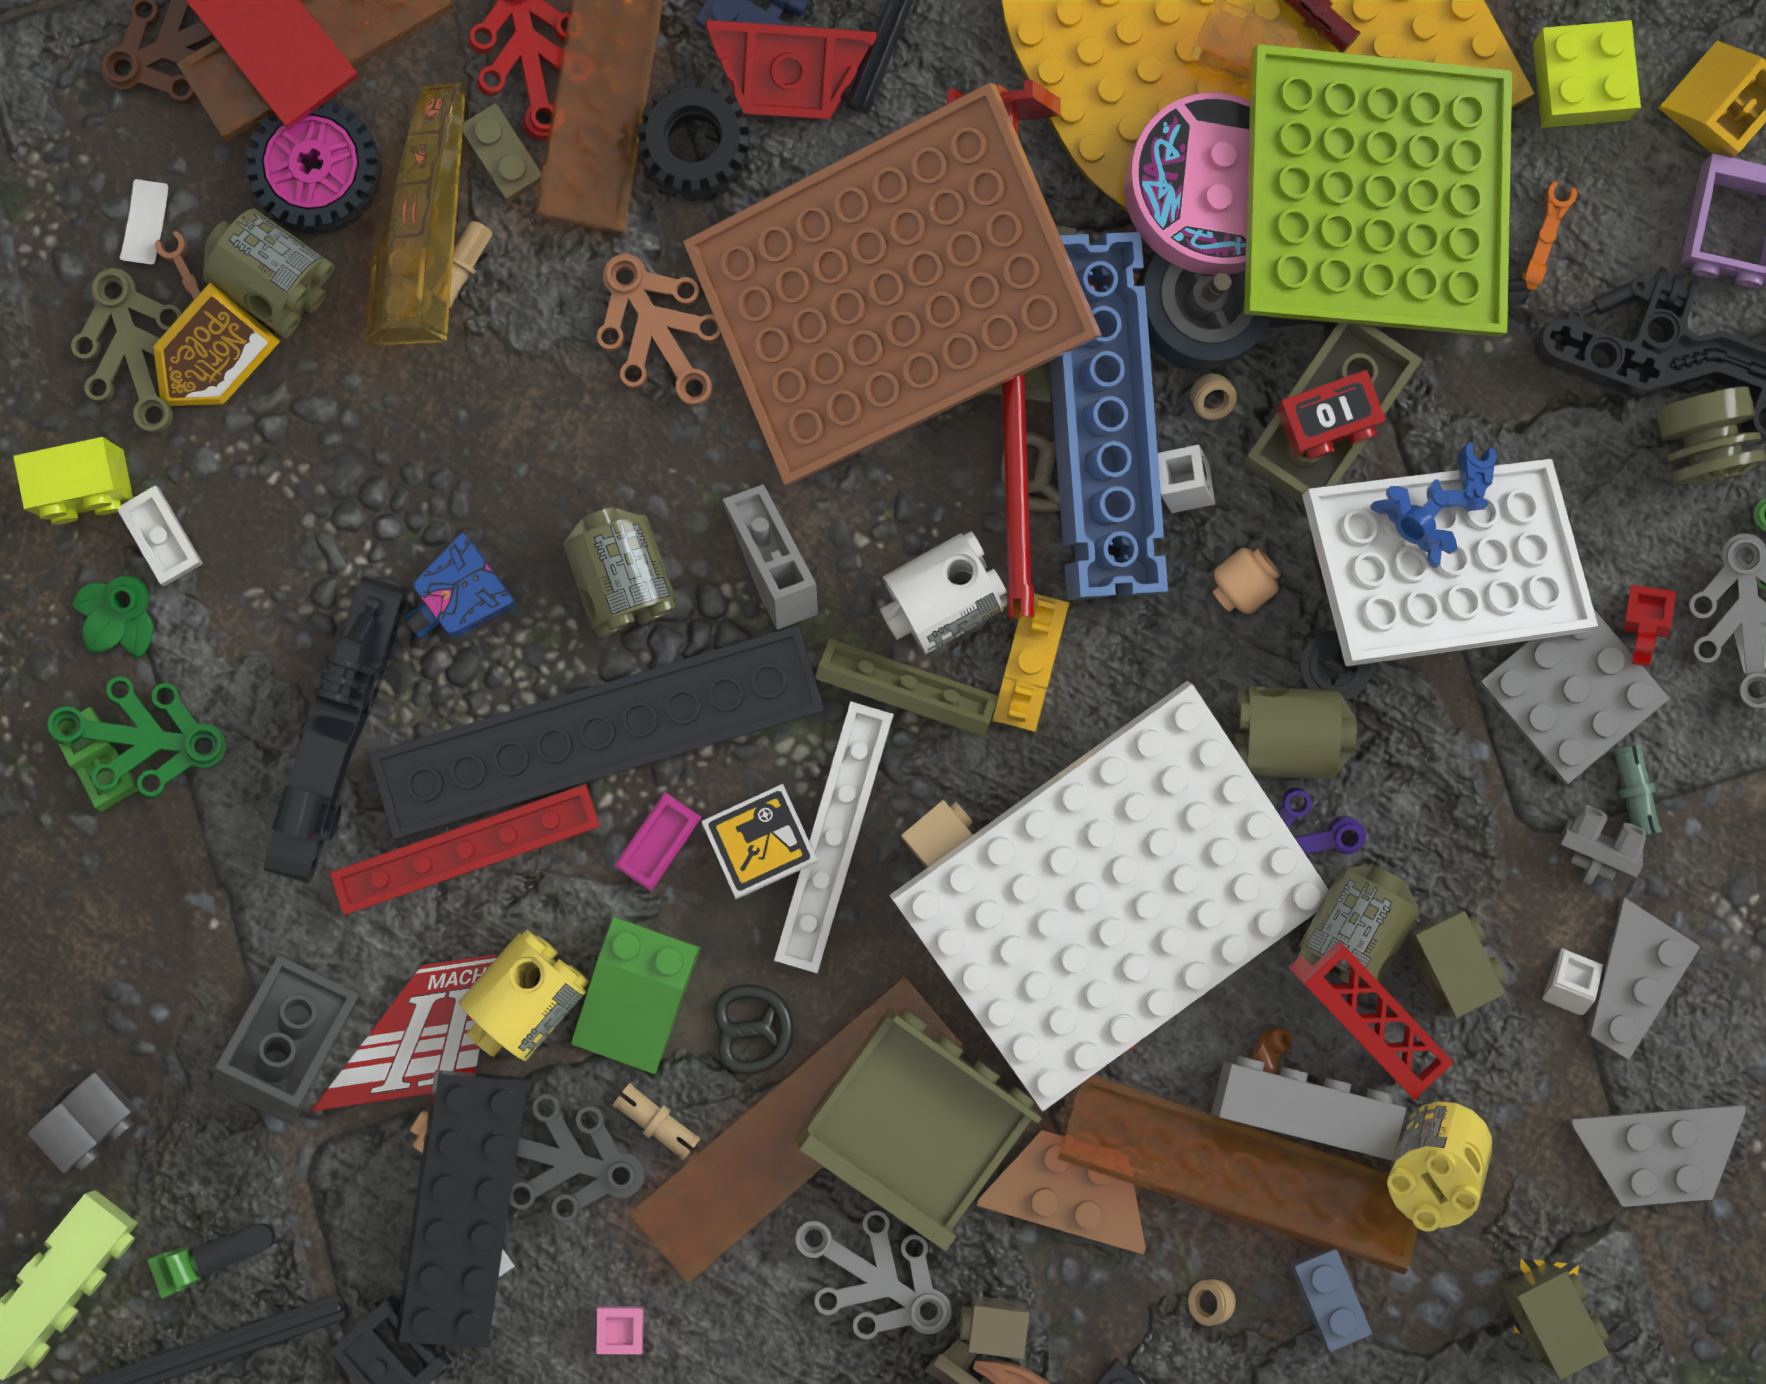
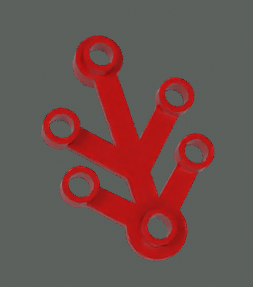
M496 0V5L483 23H479L471 29L468 36L470 48L479 54L491 51L496 42L497 31L510 15L515 33L493 64L481 70L477 78V87L486 96L498 95L504 87L505 77L520 57L530 104L523 117L524 131L534 140H548L555 134L560 125V114L552 104L548 103L539 57L562 72L565 80L573 85H581L588 79L591 73V64L582 55L570 56L535 31L530 14L553 28L556 37L565 43H571L579 37L583 27L582 21L574 13H560L544 0ZM561 23H572L575 27V33L568 34L564 32L561 28ZM479 32L485 33L489 37L490 43L486 45L479 44L475 40L474 35ZM570 65H580L584 70V75L576 76L572 74ZM492 75L497 78L499 85L497 87H489L484 83L483 77ZM545 112L549 115L551 122L546 125L539 123L535 116L536 113Z

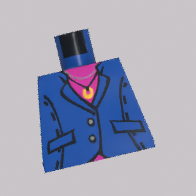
M462 533L413 583V587L424 602L404 616V619L419 638L423 637L440 623L450 636L457 638L511 611L518 606V603L471 540Z

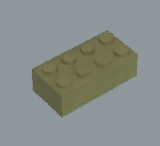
M1337 323L1286 398L1367 370L1385 415L1423 359L1374 326ZM1276 412L1241 464L1305 507L1302 495L1311 488L1337 485L1367 441L1352 445L1348 438L1333 444L1335 451L1314 460H1309L1307 454L1295 458L1279 414Z

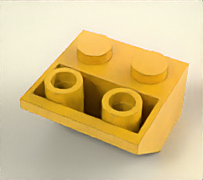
M1716 41L1658 108L1710 153L1734 158L1766 122V60L1758 55Z

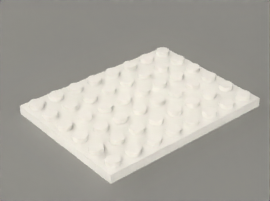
M1186 681L889 896L1036 1104L1044 1111L1314 915L1329 890L1194 685Z

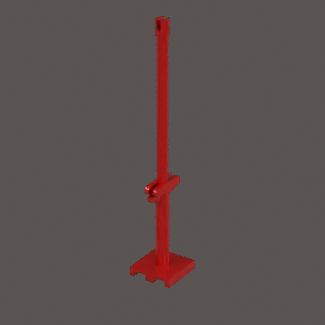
M1033 79L1024 80V90L1008 91L1001 85L996 84L1018 139V121L1061 116L1060 98ZM948 89L947 104L965 95L956 89ZM1024 374L1002 384L1009 576L1007 614L1008 618L1021 619V616L1027 618L1035 617L1034 585H1031Z

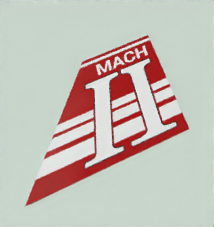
M497 954L421 965L310 1112L431 1094L435 1070L475 1073L480 1047L466 1033L476 1022L461 1008L458 1001L495 961Z

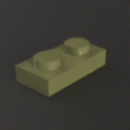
M497 103L492 104L459 125L460 130L507 203L545 180Z

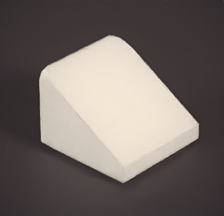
M1562 948L1559 951L1545 987L1543 1000L1578 1015H1584L1595 1002L1604 965Z

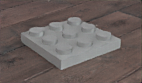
M1595 610L1594 613L1598 627L1591 632L1526 641L1478 682L1564 785L1574 780L1670 699L1643 666L1632 664L1633 654Z

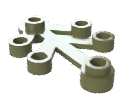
M117 268L105 269L96 275L91 284V296L95 306L82 332L77 334L71 341V350L76 357L83 361L95 360L101 352L98 338L112 315L117 332L95 374L86 380L84 385L85 393L95 402L105 403L109 401L115 391L112 382L124 358H126L139 398L133 411L134 420L139 427L149 433H161L170 426L173 413L169 404L157 395L143 352L144 350L154 355L153 346L160 338L136 327L130 309L155 319L157 325L165 332L171 327L165 326L163 323L165 314L176 312L178 319L183 312L174 305H162L136 292L134 280L125 271ZM112 285H120L122 288L120 296L115 299L109 298L108 289ZM84 340H91L93 343V348L88 354H81L79 352V345ZM104 381L106 383V391L101 396H95L92 391L94 384ZM161 409L162 419L158 423H150L148 420L150 411Z

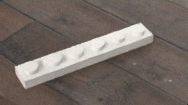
M850 701L809 840L818 862L800 871L774 961L818 973L894 715L892 713Z

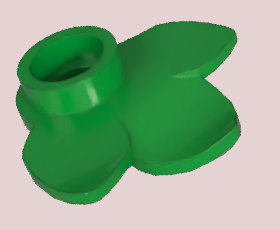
M123 575L111 580L108 584L90 583L81 588L77 593L72 606L78 612L87 616L83 625L82 636L86 649L89 652H102L116 646L119 642L135 658H140L147 651L153 637L154 625L146 612L149 604V594L142 581L133 576ZM121 591L129 594L131 599L129 606H125L120 602L119 594Z

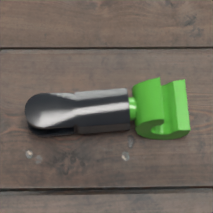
M260 1223L192 1249L193 1255H191L188 1247H182L150 1257L147 1261L161 1299L174 1295L200 1281L198 1272H200L201 1276H204L267 1250L275 1242V1231L270 1225Z

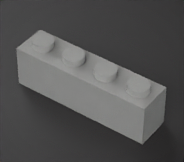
M1238 1056L1237 1064L1223 1061L1211 1114L1220 1118L1394 1160L1406 1112V1107L1393 1104L1395 1095L1369 1088L1366 1097L1350 1093L1352 1084L1326 1077L1323 1086L1306 1082L1308 1073L1286 1067L1281 1068L1280 1075L1263 1071L1265 1062Z

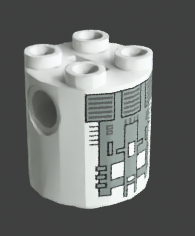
M972 531L964 536L961 533L882 577L893 602L879 610L896 640L911 633L922 652L926 655L1004 611L1003 607L1007 606V598L1004 594L1006 589L994 569L988 572L985 571L987 565L982 557L984 552ZM963 581H967V582H968V583L963 584V585H957L958 583L963 582Z

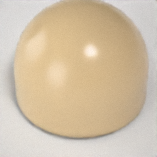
M1210 373L1201 376L1194 382L1190 392V400L1200 417L1206 420H1218L1227 416L1233 410L1237 401V393L1227 378L1219 374ZM1223 390L1224 400L1221 406L1216 409H1209L1204 406V399L1211 391Z
M1216 1279L1203 1280L1196 1283L1190 1290L1188 1307L1191 1315L1198 1323L1204 1326L1222 1324L1234 1313L1236 1306L1234 1292L1223 1281ZM1206 1290L1211 1291L1217 1299V1310L1213 1315L1205 1312L1200 1306V1297Z

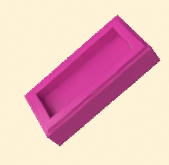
M664 792L614 866L648 890L653 891L702 817Z

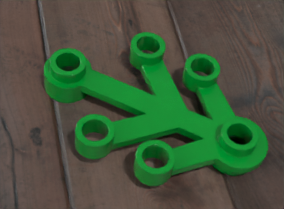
M122 676L114 677L108 682L106 686L107 698L112 704L121 706L136 727L84 720L80 711L69 706L57 708L48 719L50 736L61 745H73L80 739L133 746L110 763L100 764L92 771L91 779L93 786L102 793L114 791L118 787L121 777L160 750L178 752V754L156 771L146 770L140 774L137 780L138 791L147 799L160 797L165 790V785L191 766L199 769L212 768L221 762L226 753V740L222 732L209 724L198 725L179 700V693L176 687L169 683H161L153 689L151 695L152 703L158 711L169 714L182 734L163 731L134 694L132 682ZM123 684L128 687L129 692L123 698L114 697L111 693L114 686ZM162 691H169L174 695V700L170 704L163 705L157 701V695ZM64 721H71L76 725V729L70 735H63L58 730L60 724ZM201 740H206L211 743L212 750L208 754L202 755L196 752L195 745ZM102 771H110L114 775V780L109 785H101L97 781L98 774ZM149 777H154L160 782L159 788L153 792L146 791L142 786L143 781Z

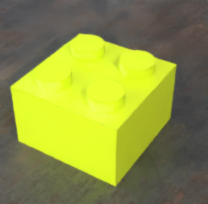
M1632 20L1545 27L1532 42L1541 128L1629 121L1641 108Z
M104 437L13 456L24 509L39 516L40 519H51V524L53 525L77 521L78 513L92 510L95 511V515L118 512L117 509H120L121 504L133 499L124 450Z

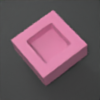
M598 1306L596 1354L642 1355L644 1306Z

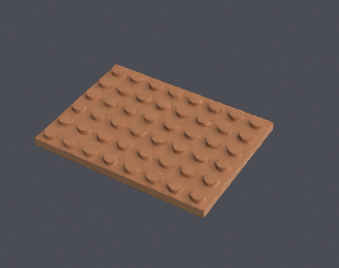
M988 83L683 241L784 485H792L1102 336L996 84Z

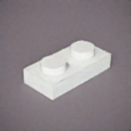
M151 487L120 505V509H117L161 585L166 586L203 564L159 487Z

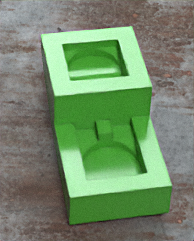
M91 707L80 712L84 720L101 722ZM64 721L60 724L58 730L63 735H70L75 731L76 725L71 721ZM80 739L73 745L59 744L69 766L76 770L94 807L100 812L138 791L137 783L131 772L120 778L118 787L112 792L102 793L93 786L91 775L94 768L103 763H110L121 755L115 743ZM102 771L97 776V781L101 785H109L114 780V775L110 771Z

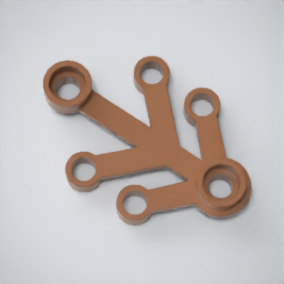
M620 254L611 258L603 270V282L606 289L611 293L604 325L597 332V341L600 347L608 352H615L623 346L625 338L621 324L628 301H630L638 314V319L628 360L620 370V378L623 384L630 389H639L646 383L648 375L645 363L651 338H653L678 378L676 381V391L680 400L689 406L703 405L712 394L710 378L704 371L691 367L668 328L696 334L701 341L714 343L722 336L719 327L712 336H706L701 332V327L706 322H714L718 326L714 315L706 314L701 317L654 306L645 292L650 291L672 295L680 305L691 306L697 302L700 296L697 282L690 277L674 279L646 272L642 261L630 254ZM623 270L631 271L634 274L633 280L626 285L617 281L618 274ZM685 284L691 285L694 288L693 296L688 299H683L678 295L679 288ZM609 330H614L619 334L618 341L612 345L605 344L602 340L604 333ZM633 367L639 368L642 371L641 378L636 382H630L625 377L626 372ZM691 382L702 384L703 391L699 396L693 397L687 394L686 388Z

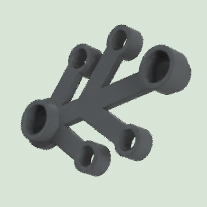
M546 1093L535 1099L532 1106L533 1113L537 1119L546 1123L558 1147L519 1137L517 1156L554 1167L528 1182L520 1181L512 1186L510 1204L514 1208L519 1210L529 1208L535 1202L536 1197L578 1173L598 1179L573 1195L563 1193L554 1199L551 1209L554 1217L559 1221L567 1222L574 1219L580 1209L606 1194L617 1198H626L632 1196L641 1188L645 1178L644 1167L641 1161L633 1154L619 1152L604 1125V1114L600 1108L593 1105L585 1106L578 1112L576 1124L582 1132L591 1135L603 1160L584 1155L560 1112L561 1103L555 1095ZM543 1099H550L555 1105V1111L550 1116H545L539 1111V1103ZM586 1111H593L597 1114L599 1121L596 1127L588 1128L583 1124L582 1116ZM617 1167H625L629 1171L630 1179L627 1183L620 1184L614 1180L613 1172ZM518 1187H525L529 1190L530 1200L528 1203L522 1204L515 1200L514 1192ZM568 1199L573 1203L574 1211L571 1215H562L558 1211L560 1200Z

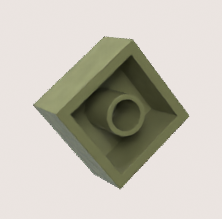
M1448 911L1410 930L1404 940L1441 1016L1458 1018L1506 994L1501 984L1506 981L1505 973L1494 956L1488 958L1481 944L1482 941L1486 940V936L1479 921L1474 915L1468 917L1465 911Z
M1546 1262L1500 1286L1541 1368L1559 1380L1609 1355L1603 1343L1609 1340L1608 1334L1597 1315L1591 1316L1586 1310L1582 1300L1587 1298V1294L1575 1273L1569 1275L1565 1268L1561 1269Z

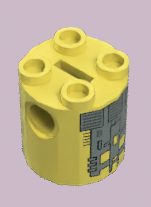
M526 930L523 934L518 933L458 1001L461 1008L476 1022L466 1034L492 1057L504 1047L518 1058L527 1061L585 995V987L590 983L571 964L568 966L560 959L556 962L553 958L558 952L539 935L536 937L529 930ZM541 974L538 984L534 986L537 976Z
M1438 1101L1422 1105L1409 1115L1400 1136L1387 1180V1186L1395 1206L1407 1218L1411 1219L1418 1229L1430 1232L1438 1227L1445 1228L1457 1225L1469 1218L1477 1210L1492 1154V1136L1486 1123L1473 1110L1451 1102Z

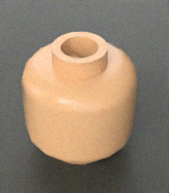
M1240 548L1214 570V579L1218 587L1213 590V594L1229 612L1236 607L1245 614H1251L1278 592L1279 586L1276 579L1281 574L1261 549L1257 548L1253 552L1248 548Z

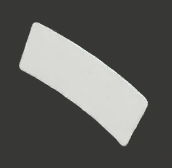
M138 179L133 181L128 222L120 254L121 260L151 265L155 263L157 256L155 243L161 237L168 194L167 184Z

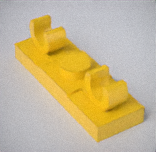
M1034 593L1035 617L1027 618L1021 616V619L1018 620L992 718L993 722L1036 732L1069 602Z

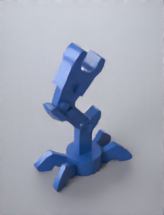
M1468 442L1459 451L1458 462L1463 490L1444 491L1439 480L1435 479L1427 488L1426 495L1428 501L1421 507L1410 504L1408 489L1400 486H1390L1386 490L1388 499L1373 502L1370 505V509L1378 514L1387 513L1390 521L1396 524L1398 533L1408 542L1418 544L1421 550L1428 552V562L1433 568H1437L1441 563L1442 551L1448 554L1454 553L1457 550V542L1452 531L1436 529L1434 517L1442 508L1463 507L1469 512L1484 510L1488 506L1489 502L1483 499L1493 480L1496 462L1494 448L1489 447L1481 455L1480 460L1475 458L1473 454V443Z

